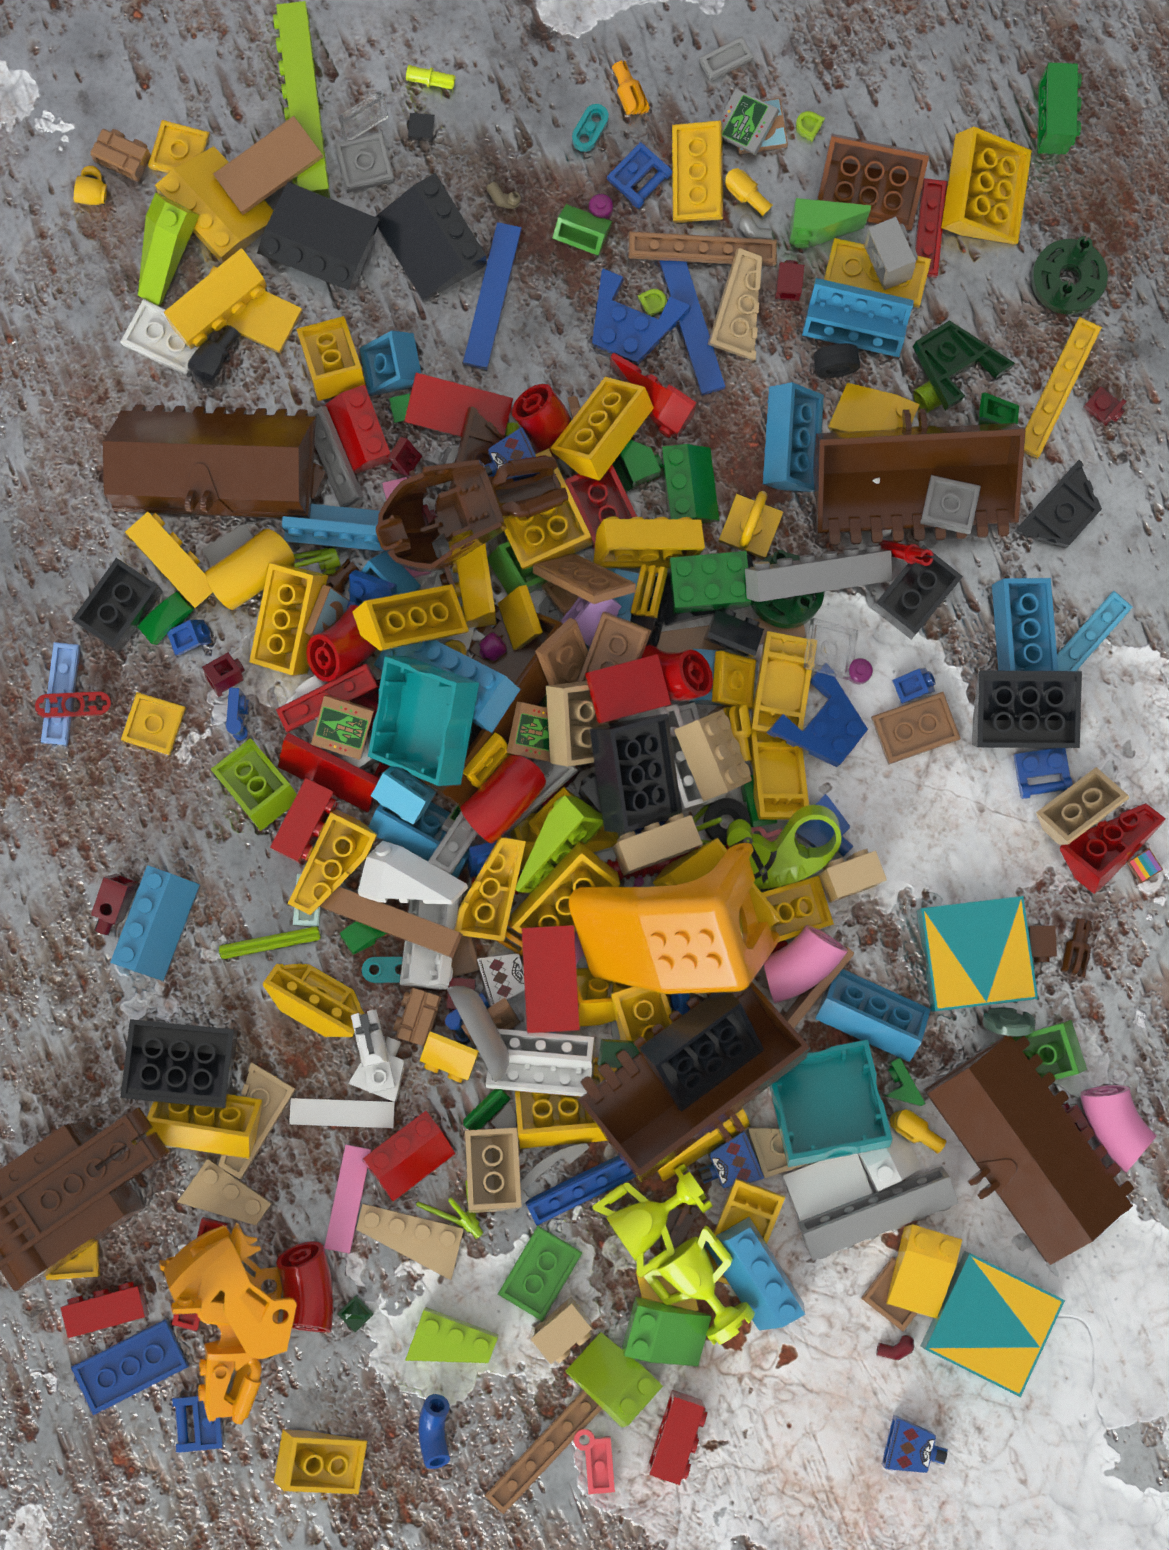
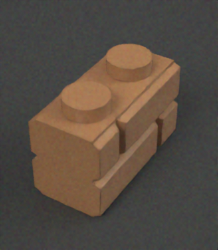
M104 128L101 130L97 142H95L90 152L94 162L137 182L140 181L151 157L148 146L142 141L134 139L132 142L126 139L125 135L120 131L112 129L110 132Z
M412 988L411 992L406 991L401 1004L402 1007H405L403 1016H397L393 1031L397 1032L396 1037L425 1046L429 1032L432 1031L442 997Z

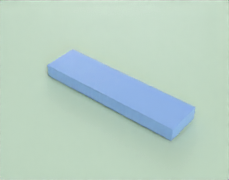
M54 642L47 694L75 693L80 645ZM57 698V704H49V700L46 699L45 713H49L50 708L58 707V713H63L61 710L62 698ZM69 698L65 702L66 709L70 712L73 710L74 698ZM72 717L44 718L41 743L68 746Z

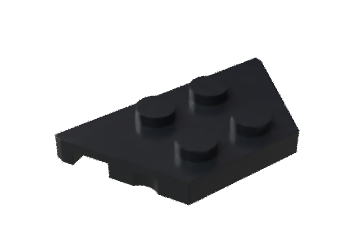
M1078 460L1014 532L1063 547H1068L1102 510L1098 498L1094 496L1093 486L1090 480H1087L1081 460Z

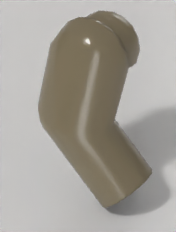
M492 182L486 187L498 207L515 209L519 206L521 196L518 192L503 193L497 182Z

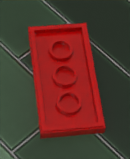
M416 372L404 423L462 437L468 408L475 407L487 422L490 421L500 434L505 435L513 398Z
M290 733L286 735L282 745L278 768L302 780L307 778L333 791L338 798L369 812L374 801L371 794L379 781L378 777Z
M574 925L521 928L527 1033L580 1030Z

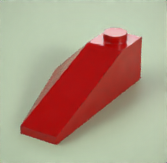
M613 353L610 358V365L622 381L646 388L654 407L648 416L659 428L658 431L667 438L673 437L677 440L694 417L697 402L670 384L667 388L663 387L658 378L652 374L642 375V371L638 366Z
M1145 803L1121 813L1117 818L1107 822L1106 820L1099 822L1097 826L1088 829L1071 843L1061 845L1060 851L1074 878L1095 894L1114 877L1165 822L1166 818Z

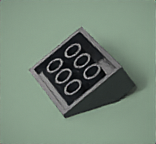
M436 173L413 185L375 216L380 219L378 229L423 302L487 266L486 254Z
M287 182L264 230L257 254L346 290H355L380 219Z
M978 670L973 713L972 745L977 748H1080L1082 671Z
M668 714L610 723L589 729L604 831L626 833L656 822L668 820V818L682 813Z
M731 992L712 993L639 1047L647 1063L680 1112L764 1051L742 1004Z
M130 1019L120 1098L225 1108L234 1065L238 1030Z

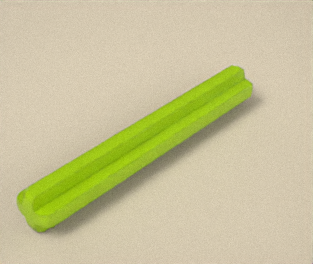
M315 926L220 945L219 954L222 959L317 941L321 937L320 930Z

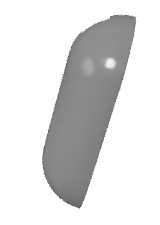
M452 986L447 988L493 1080L497 1082L508 1069L509 1052L483 1000L476 991L468 987Z

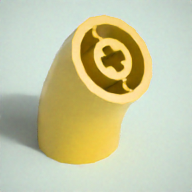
M263 529L238 549L207 569V581L218 600L228 609L234 610L264 590L269 563L293 567L295 564L294 554L287 542L279 534L270 529Z

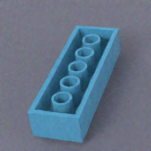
M436 640L383 650L373 664L382 671L385 656H409L479 682L472 723L491 733L520 691V688L505 675Z

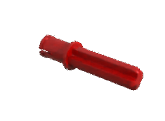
M886 539L877 544L881 545V549L891 550L892 557L903 559L908 564L919 563L928 566L933 561V558L926 556H934L933 552L929 549H922L916 544L906 545Z

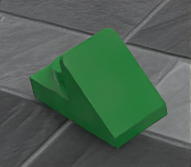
M984 392L981 394L978 425L1016 423L1018 425L1020 406Z
M895 1058L888 1062L890 1068L887 1071L894 1083L899 1082L900 1086L883 1096L916 1106L926 1104L901 1058Z

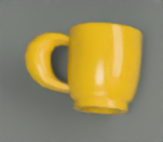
M88 165L81 170V176L78 175L76 177L74 202L87 205L105 204L107 184L102 182L100 170L95 166ZM86 175H92V176H95L97 179H95V178H90V177H85V176H86Z

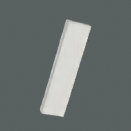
M291 1098L289 1124L394 1128L395 1102Z

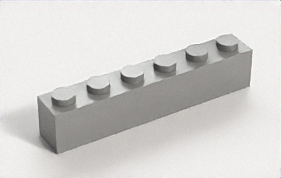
M867 545L866 550L859 551V548L844 549L842 554H837L836 551L822 552V557L816 558L815 555L799 556L800 560L793 561L792 558L777 559L776 564L756 562L754 563L755 567L745 568L747 599L758 602L893 581L891 550L881 549V545Z
M941 1166L800 1221L798 1226L812 1260L824 1259L831 1253L841 1249H849L864 1240L875 1239L879 1234L890 1230H898L907 1223L923 1220L928 1215L938 1211H946L951 1206L958 1204V1200L950 1176Z

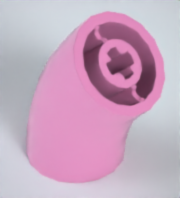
M806 925L791 943L770 954L764 963L774 1003L798 996L821 982L842 961L848 952L847 948L828 934Z
M1106 1085L1082 1091L1080 1095L1083 1110L1090 1127L1095 1133V1138L1108 1151L1107 1155L1111 1160L1117 1163L1122 1171L1127 1173L1157 1135L1139 1115L1131 1096L1130 1087Z

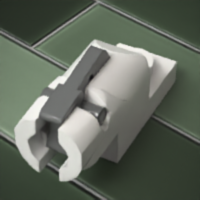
M370 1010L362 1015L359 1013L351 1015L369 1093L395 1088L385 1037L382 1033L377 1010Z

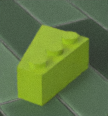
M425 1307L405 1361L489 1363L499 1334Z

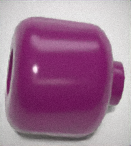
M605 194L594 195L589 202V213L595 217L608 220L613 213L611 198Z
M494 632L489 633L479 642L481 649L479 653L484 659L488 658L491 661H496L507 652L506 644Z
M863 658L854 659L847 667V677L852 683L858 685L868 682L873 673L871 663Z

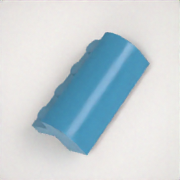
M816 278L802 336L837 344H853L859 349L900 357L914 300Z
M311 504L310 519L283 516L282 528L285 531L284 540L286 542L386 551L382 549L376 534L379 510Z

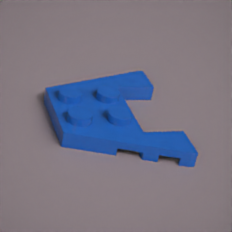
M602 269L592 344L598 349L610 354L615 353L627 361L639 365L660 343V339L677 325L676 323L683 315L690 311L691 306L673 297H669L660 318L656 319L614 301L624 278L611 271Z
M824 663L810 680V683L828 699L803 731L782 714L767 731V734L774 738L777 736L784 739L787 744L809 751L808 754L838 767L868 731V728L828 665Z

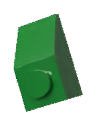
M630 440L619 454L633 488L660 477L663 464L658 454L654 455L652 448Z

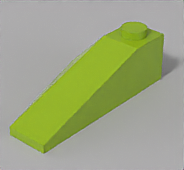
M156 192L145 218L138 296L161 307L199 214Z
M564 795L556 800L553 805L554 808L547 815L521 873L516 890L518 892L531 893L555 868L554 865L560 863L578 842L588 843L604 825L602 814L578 797Z

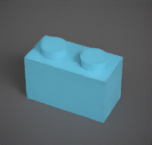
M390 766L383 772L371 797L376 799L382 806L388 807L398 814L404 821L414 824L424 815L436 791L402 768Z

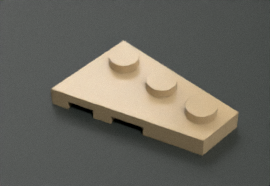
M747 1128L764 1178L804 1166L799 1165L788 1168L779 1128Z
M209 1158L177 1201L181 1204L252 1225H257L272 1204L238 1178L220 1168L218 1164Z

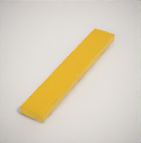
M1082 317L1077 319L1025 427V454L1036 459L1040 457L1102 327Z

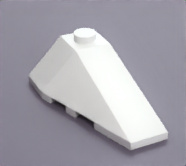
M382 841L366 857L358 894L361 897L376 902L399 899L400 903H408L410 899L423 900L424 904H453L468 889L466 883L402 846Z
M889 1121L893 1139L891 1146L858 1154L868 1178L876 1191L898 1183L921 1169L910 1143L890 1126Z

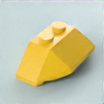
M276 964L262 984L281 1012L324 1037H353L355 1032L351 1015L357 1013L365 1014L353 989L310 964Z

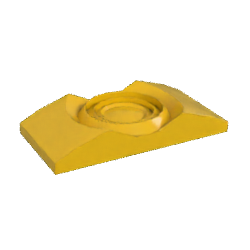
M770 631L766 632L752 708L751 729L753 731L767 733L782 714L803 731L816 640Z
M752 730V734L749 737V748L754 778L753 797L759 819L790 820L797 810L809 805L803 749L798 746L793 747L787 744L786 740L777 736L774 738L767 733Z
M735 1178L724 1202L719 1220L713 1232L714 1235L717 1236L750 1217L767 1244L785 1196ZM706 1248V1252L710 1258V1261L713 1265V1269L715 1272V1270L718 1268V1265L713 1259L708 1249ZM724 1274L717 1280L730 1285Z

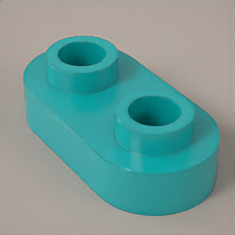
M592 104L583 113L572 133V143L577 150L582 152L590 151L598 142L609 119L608 111L603 105ZM599 117L601 120L594 122L592 118ZM586 137L589 139V141L583 143L580 141V139Z
M371 957L363 963L362 975L371 983H400L401 975L396 973V967L402 965L403 957ZM373 965L379 967V972L376 975L370 973V968Z

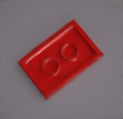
M658 654L585 673L598 724L671 705Z

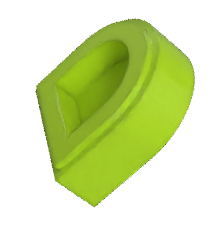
M805 111L796 120V131L800 136L813 142L825 118L812 111Z
M650 289L639 294L637 297L645 314L652 317L661 314L667 303L665 294L659 289Z

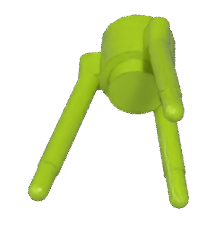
M326 547L321 550L294 554L295 559L314 557L295 563L294 567L297 568L318 563L321 570L326 569L322 574L330 575L336 572L335 568L341 566L335 547L330 549Z

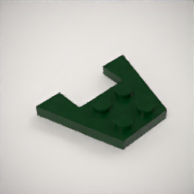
M950 320L916 340L912 346L945 411L961 402L965 397L964 393L952 382L951 379L979 362L996 379L1012 369L1015 362Z

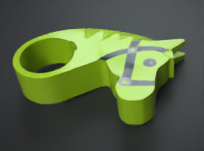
M808 805L800 808L793 814L782 832L773 842L768 841L759 834H753L751 826L747 821L742 819L732 821L727 828V844L729 848L740 843L752 844L754 851L749 860L755 877L754 884L758 889L776 888L803 880L821 870L830 862L841 844L840 824L837 816L827 807ZM809 820H823L833 827V837L828 843L820 847H808L806 849V846L801 843L798 844V840L795 837L798 827Z

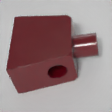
M117 873L103 878L91 912L92 916L99 918L94 931L103 935H109L113 924L123 922L139 882Z

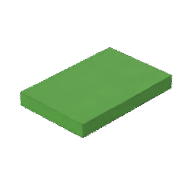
M538 1225L498 1295L543 1321L583 1252Z

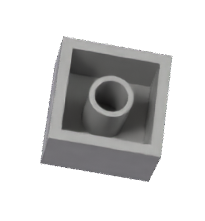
M896 217L869 227L864 246L884 290L912 279L915 263L918 259L915 248L909 246L906 240L908 235L903 223L899 224Z

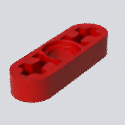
M100 691L43 694L35 702V711L42 718L100 716L109 710L111 701L106 693ZM83 697H88L87 702H94L96 697H100V700L105 702L106 705H103L101 710H97L96 706H88V711L84 712L85 701ZM57 698H62L61 710L63 713L57 712L58 707L50 708L49 713H45V710L40 708L39 705L43 704L45 699L49 700V704H57ZM76 698L80 702V709L76 712L68 711L65 706L66 700Z

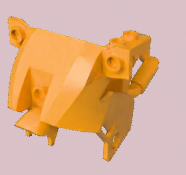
M239 1223L235 1224L232 1233H230L227 1226L204 1233L188 1243L174 1257L159 1260L160 1270L165 1273L169 1291L175 1301L171 1304L172 1314L197 1313L203 1323L216 1324L221 1331L220 1340L205 1344V1359H200L199 1374L200 1376L204 1375V1383L198 1385V1400L204 1403L208 1421H215L216 1418L232 1417L234 1423L242 1425L244 1419H247L262 1382L260 1378L262 1366L259 1359L286 1352L288 1349L296 1302L293 1298H281L282 1285L277 1267L261 1269L248 1258L260 1251L261 1248L260 1246L251 1245L257 1241V1237L246 1236ZM242 1261L256 1272L255 1277L245 1270ZM267 1279H272L277 1284L275 1291L270 1294H266L261 1290L262 1283ZM279 1309H284L288 1312V1317L283 1322H278ZM235 1368L234 1378L228 1394L226 1393V1390L228 1388L233 1370Z

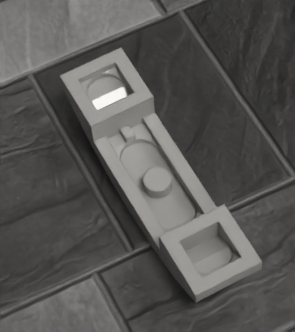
M579 1143L567 1146L537 1163L520 1182L521 1205L530 1199L524 1191L527 1186L561 1157H564L571 1164L589 1148V1145L587 1143ZM518 1208L509 1209L506 1212L510 1216Z

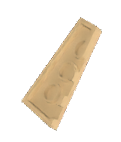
M738 248L733 259L708 345L754 361L756 360L755 342L758 332L756 326L757 313H759L758 293L761 283L762 256Z
M253 1062L250 1064L248 1077L241 1092L243 1097L262 1099L257 1137L251 1156L247 1159L221 1155L218 1165L240 1180L246 1174L296 1091L294 1087Z
M362 1204L356 1230L452 1280L464 1228Z

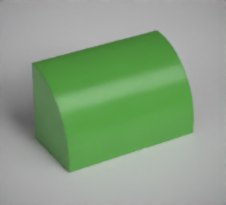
M566 204L558 216L552 238L599 256L612 221L595 217L589 212Z

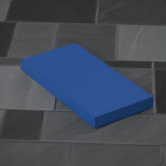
M167 1318L72 1366L71 1369L92 1414L95 1415L184 1370L190 1365Z

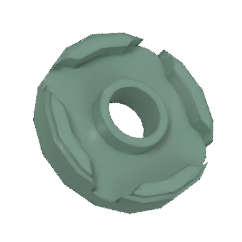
M999 1007L988 1010V1013L983 1014V1026L997 1034L1024 1036L1033 1033L1035 1030L1036 1020L1028 1012H1023V1015H1021L1014 1008Z

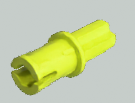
M408 65L406 71V81L426 84L429 88L431 85L446 89H453L455 86L456 77L454 75L434 71V68L431 67L426 69Z

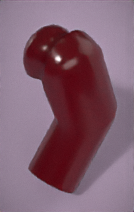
M903 1335L900 1342L894 1346L879 1342L876 1355L893 1360H901L913 1352L915 1348L914 1339L909 1335Z

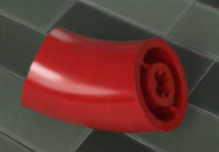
M548 384L534 385L524 391L514 402L512 416L520 427L523 428L536 454L549 448L555 460L560 459L550 448L572 419L562 401Z
M350 605L332 627L311 637L307 644L306 655L311 671L318 679L324 682L333 681L356 669L377 650L375 646L360 635L352 612L358 605Z
M649 645L645 647L642 658L658 654L670 701L692 700L707 695L712 689L713 676L711 668L704 656L698 651L689 649L683 652H666L656 646Z
M509 755L487 781L460 806V810L472 828L483 839L493 844L522 816L546 785L544 773L531 760L519 755Z
M315 1241L295 1245L282 1253L276 1261L283 1298H293L296 1302L292 1329L322 1333L332 1332L333 1286L324 1246L320 1242ZM284 1309L282 1322L288 1317V1312Z

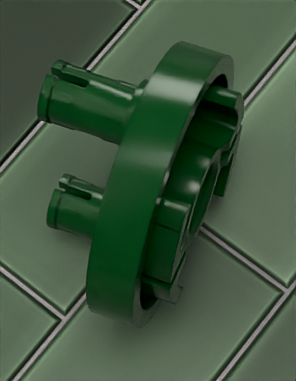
M1081 236L1078 240L1062 239L1055 241L1044 248L1037 257L1031 273L1032 288L1039 301L1048 309L1060 314H1078L1091 308L1102 296L1108 280L1107 266L1102 255L1092 246L1093 243L1089 237L1086 241H1084L1086 236ZM1066 270L1072 271L1077 277V283L1074 285L1071 282L1068 285L1069 281L1062 282L1060 273Z
M778 550V552L775 551L773 555L766 557L761 562L776 564L777 559L792 558L793 561L800 560L799 555ZM824 592L815 593V601L814 593L793 596L792 599L780 598L762 602L752 600L751 607L763 621L772 626L796 628L806 624L816 615L822 605Z

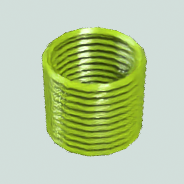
M930 381L914 389L915 401L920 404V409H925L926 413L942 405Z

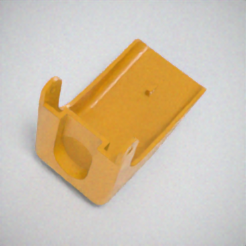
M740 843L730 847L711 872L688 883L655 887H580L575 889L569 897V908L591 974L598 979L664 994L739 992L745 990L751 984L780 939L778 932L770 931L768 922H758L749 890L755 881L749 860L754 851L752 844ZM739 912L743 924V939L740 931Z

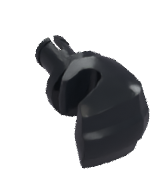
M227 325L216 342L207 340L189 359L188 370L199 385L213 389L216 387L215 378L222 368L223 362L228 363L231 360L228 350L240 336V333L232 326Z

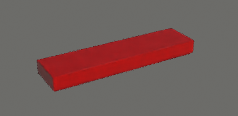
M924 178L920 194L915 250L917 256L931 259L927 277L937 278L943 230L941 227L948 181Z
M364 664L275 710L285 731L289 733L318 718L323 698L326 694L351 702L379 688L369 665Z

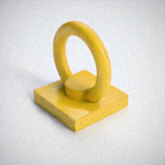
M760 491L755 501L736 494L718 542L765 559L783 511L765 505L768 496L765 491Z

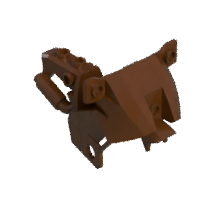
M546 455L509 460L506 464L499 467L495 476L488 477L485 465L480 460L427 466L422 468L423 472L417 475L414 470L409 471V478L401 481L396 486L379 512L378 524L376 525L379 543L383 550H390L388 554L395 562L408 569L418 572L442 570L443 574L439 575L442 586L453 584L455 590L456 587L450 572V568L454 566L453 562L501 534L507 528L503 519L509 517L530 518L561 506L563 502L568 500L566 488L561 489L558 478L553 473V470L558 467L554 457H547ZM539 473L534 477L515 482L513 478L507 479L509 476ZM454 480L456 488L438 494L435 506L437 518H434L426 526L421 514L423 499L429 494L426 487ZM472 530L473 535L453 544L450 547V551L440 558L436 556L432 543L436 542L443 535L445 540L450 542L469 535Z

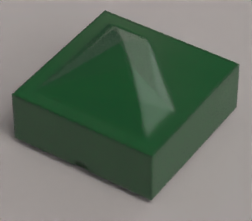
M357 1294L337 1313L354 1333L375 1314Z

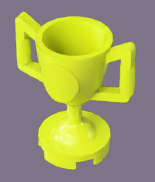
M684 1163L674 1169L679 1179L676 1186L677 1192L664 1203L649 1201L629 1183H624L593 1205L595 1212L607 1216L608 1222L635 1261L637 1260V1276L640 1278L665 1264L675 1254V1249L666 1227L668 1213L681 1203H686L688 1205H697L702 1213H705L713 1207L709 1200L704 1204L702 1203L707 1197L690 1171L685 1175L682 1174L688 1170ZM627 1192L639 1201V1203L632 1204L616 1212L605 1208ZM662 1234L667 1250H664L644 1266V1253L650 1249Z
M708 1226L703 1228L699 1239L696 1236L675 1248V1254L671 1257L672 1259L644 1276L665 1305L690 1298L706 1300L716 1313L714 1323L706 1332V1336L713 1345L717 1342L720 1345L730 1340L739 1333L738 1328L742 1325L744 1318L750 1323L755 1316L754 1310L747 1302L738 1304L735 1307H725L714 1293L716 1281L731 1265L733 1259ZM706 1240L722 1261L715 1272L704 1248ZM656 1276H663L679 1292L670 1295Z

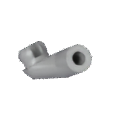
M750 214L741 216L739 227L747 238L772 239V228H759Z

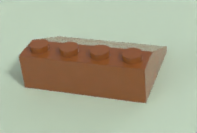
M831 133L817 200L871 205L867 222L879 224L896 217L899 224L903 223L906 230L912 231L929 154Z

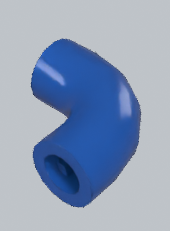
M439 1394L429 1395L425 1399L419 1416V1444L424 1465L428 1469L443 1467L450 1461L445 1438V1421L450 1404L444 1396Z

